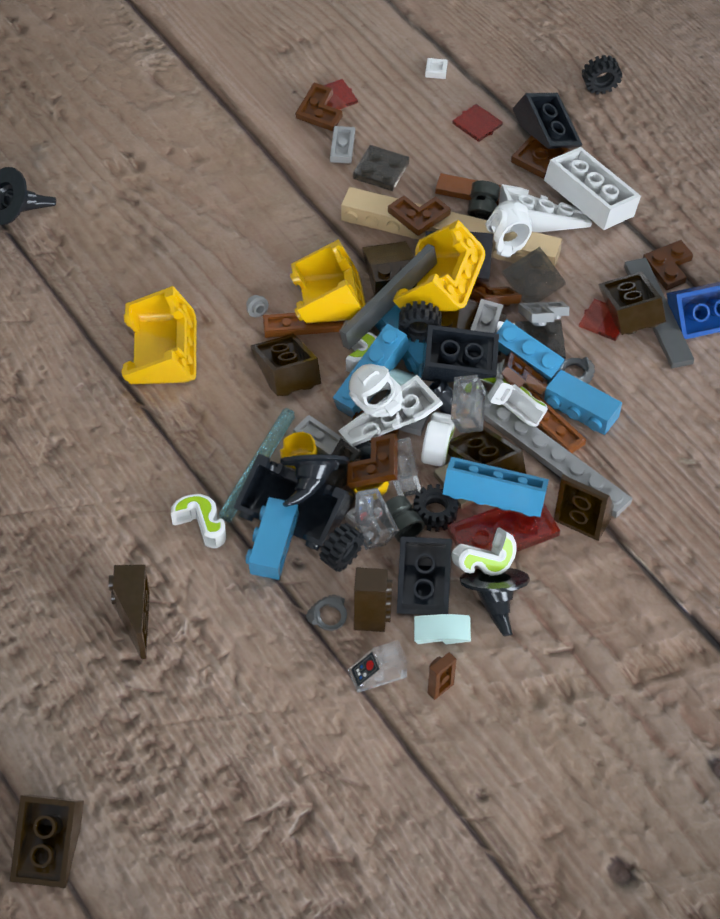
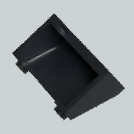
M258 453L233 508L240 511L239 516L250 522L254 518L259 520L261 507L266 506L269 497L286 501L296 491L295 486L298 481L295 478L296 471L280 463L270 461L269 457ZM324 484L314 495L303 503L298 504L299 517L293 536L305 540V546L318 551L320 547L325 546L324 542L330 538L329 534L331 532L334 533V529L339 527L355 498L343 489Z

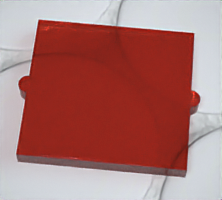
M343 79L324 85L333 89V95L327 106L340 110L358 103V99L352 93V88H349Z
M477 104L466 111H462L461 115L452 120V124L478 142L488 135H493V132L503 125L501 120Z
M594 298L590 307L585 310L579 327L616 341L620 332L615 326L606 303Z

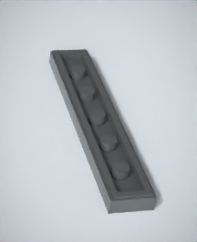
M427 244L339 330L343 347L350 350L396 305L393 299L398 290L403 288L412 289L437 264L434 246Z
M641 258L626 261L624 268L627 275L642 271L662 297L666 322L653 328V331L671 369L692 365L694 357L647 259Z

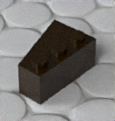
M356 567L354 630L385 632V622H391L393 580H388V569Z

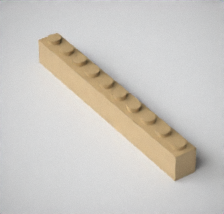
M349 187L341 204L342 221L419 240L424 238L426 233L424 232L420 236L415 235L388 213V205L396 201L397 198ZM451 212V215L427 230L437 231L459 220L470 232L491 233L485 225L487 220ZM512 231L504 235L503 241H512L518 235ZM532 231L525 246L507 258L497 254L493 234L491 258L553 273L560 255L562 239Z

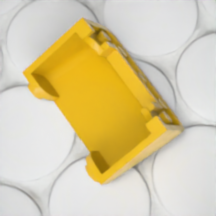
M457 220L418 241L415 256L427 244H430L435 248L437 264L417 283L415 288L410 290L403 288L396 292L393 302L400 309L403 306L406 307L407 303L413 305V301H417L418 304H421V301H425V305H428L430 302L433 304V307L437 306L439 308L438 311H457L466 306L485 259V250L470 231Z
M339 239L291 264L292 273L290 277L295 286L299 285L302 290L303 301L297 302V308L294 309L300 321L316 323L350 320L366 305L359 272Z
M174 286L126 303L124 322L128 327H131L135 334L134 363L127 361L123 364L121 373L124 380L130 384L187 383L195 380L197 320L193 308Z

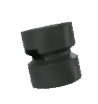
M484 180L473 182L470 194L472 199L469 200L467 211L468 215L488 220L497 207L495 202L499 199L500 186Z
M404 495L391 498L379 511L380 517L390 527L391 533L398 542H400L401 536L417 537L425 527L424 521L413 510L411 503Z

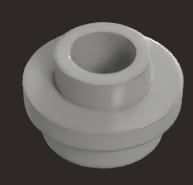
M259 295L251 296L246 302L247 312L252 317L262 316L269 306L267 299Z

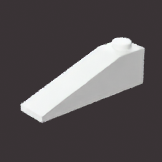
M504 184L500 187L499 204L504 201L514 200L525 205L532 222L533 232L586 228L592 225L590 218L577 207L563 202L559 203V205L554 204L548 200V197L543 195L540 198L529 195V190Z
M416 375L401 386L402 409L392 417L377 418L364 412L338 431L348 444L353 447L371 440V438L381 436L421 420L443 405V403ZM389 395L386 396L385 398H383L381 401H379V402L376 403V404H379V403L385 401V400L389 397Z

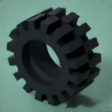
M602 55L600 59L599 56H596L595 61L591 59L589 60V65H584L585 69H582V77L587 89L591 93L595 92V94L599 95L601 91L602 94H606V90L611 92L612 87L617 88V83H621L622 72L616 59L612 58V56L608 55L606 57V55Z
M413 301V305L407 303L406 307L403 306L399 313L398 329L407 334L408 339L411 338L412 342H415L417 339L419 343H423L428 325L441 326V311H438L439 308L437 306L433 307V304L430 302L428 305H425V301H421V304Z
M432 484L427 485V490L422 487L420 493L417 492L415 494L413 510L424 521L427 531L435 528V532H440V527L443 530H447L448 525L451 527L457 519L458 499L443 495V489H440V484H436V488H433ZM431 503H438L443 505L445 510L434 513L427 510L426 506Z
M348 523L340 524V527L334 529V533L331 532L329 534L330 538L325 540V546L321 547L320 551L322 552L319 553L320 560L336 572L346 569L347 564L350 565L352 559H356L358 556L357 552H360L362 549L360 546L364 544L363 540L365 537Z

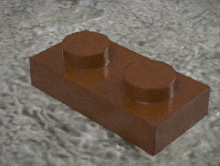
M450 652L443 657H437L429 666L427 693L434 700L454 685L457 659Z

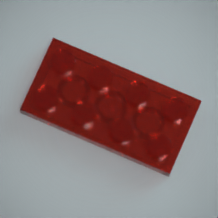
M543 504L540 517L526 516L520 512L501 510L496 507L448 525V532L456 546L465 544L489 551L492 549V543L498 527L514 537L516 552L560 536V529L545 504Z

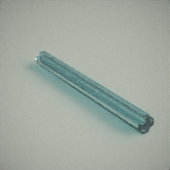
M288 408L282 410L221 508L219 518L226 522H230L237 512L233 507L258 453L269 458L271 457L295 418L293 410Z

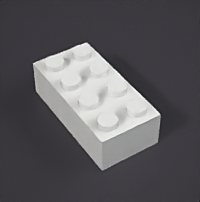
M581 147L550 159L544 178L545 182L603 230L634 217L641 195Z

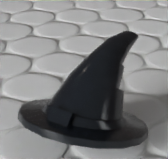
M4 167L0 169V225L5 226L13 222L21 212L56 205V197L38 195L27 190L26 180L23 174L16 168Z
M299 455L281 458V464L296 468L295 478L298 480L295 486L296 491L282 505L289 507L301 504L310 498L325 484L332 471H337L339 465L349 463V457L338 455Z
M509 568L501 575L494 576L485 574L480 569H475V572L471 574L463 573L460 576L461 585L478 592L482 604L503 636L513 635L509 619L510 600H513L514 590L528 585L530 582L528 574L513 568Z

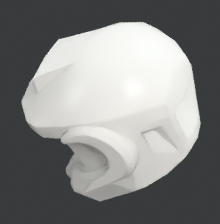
M514 200L500 203L485 223L487 230L494 234L497 254L507 258L525 246L532 232V222L529 218L527 207ZM513 231L518 235L512 241H503V237L507 233Z
M365 364L359 367L351 376L349 381V395L358 407L372 417H392L402 409L401 386L390 376L389 370L385 366ZM387 389L391 390L389 397L379 404L368 403L378 392Z

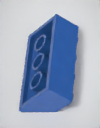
M720 282L666 293L668 305L685 339L720 332Z

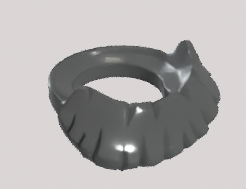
M588 357L583 359L570 358L564 361L560 370L564 371L572 365L579 366L583 369L584 374L576 376V378L587 384L590 383L594 377L595 366Z
M329 595L322 598V600H319L308 610V614H306L308 622L312 625H318L321 629L327 631L341 628L347 618V610L344 606L345 598L339 595ZM329 605L336 608L341 614L339 623L336 625L325 624L320 617L319 610L322 607Z

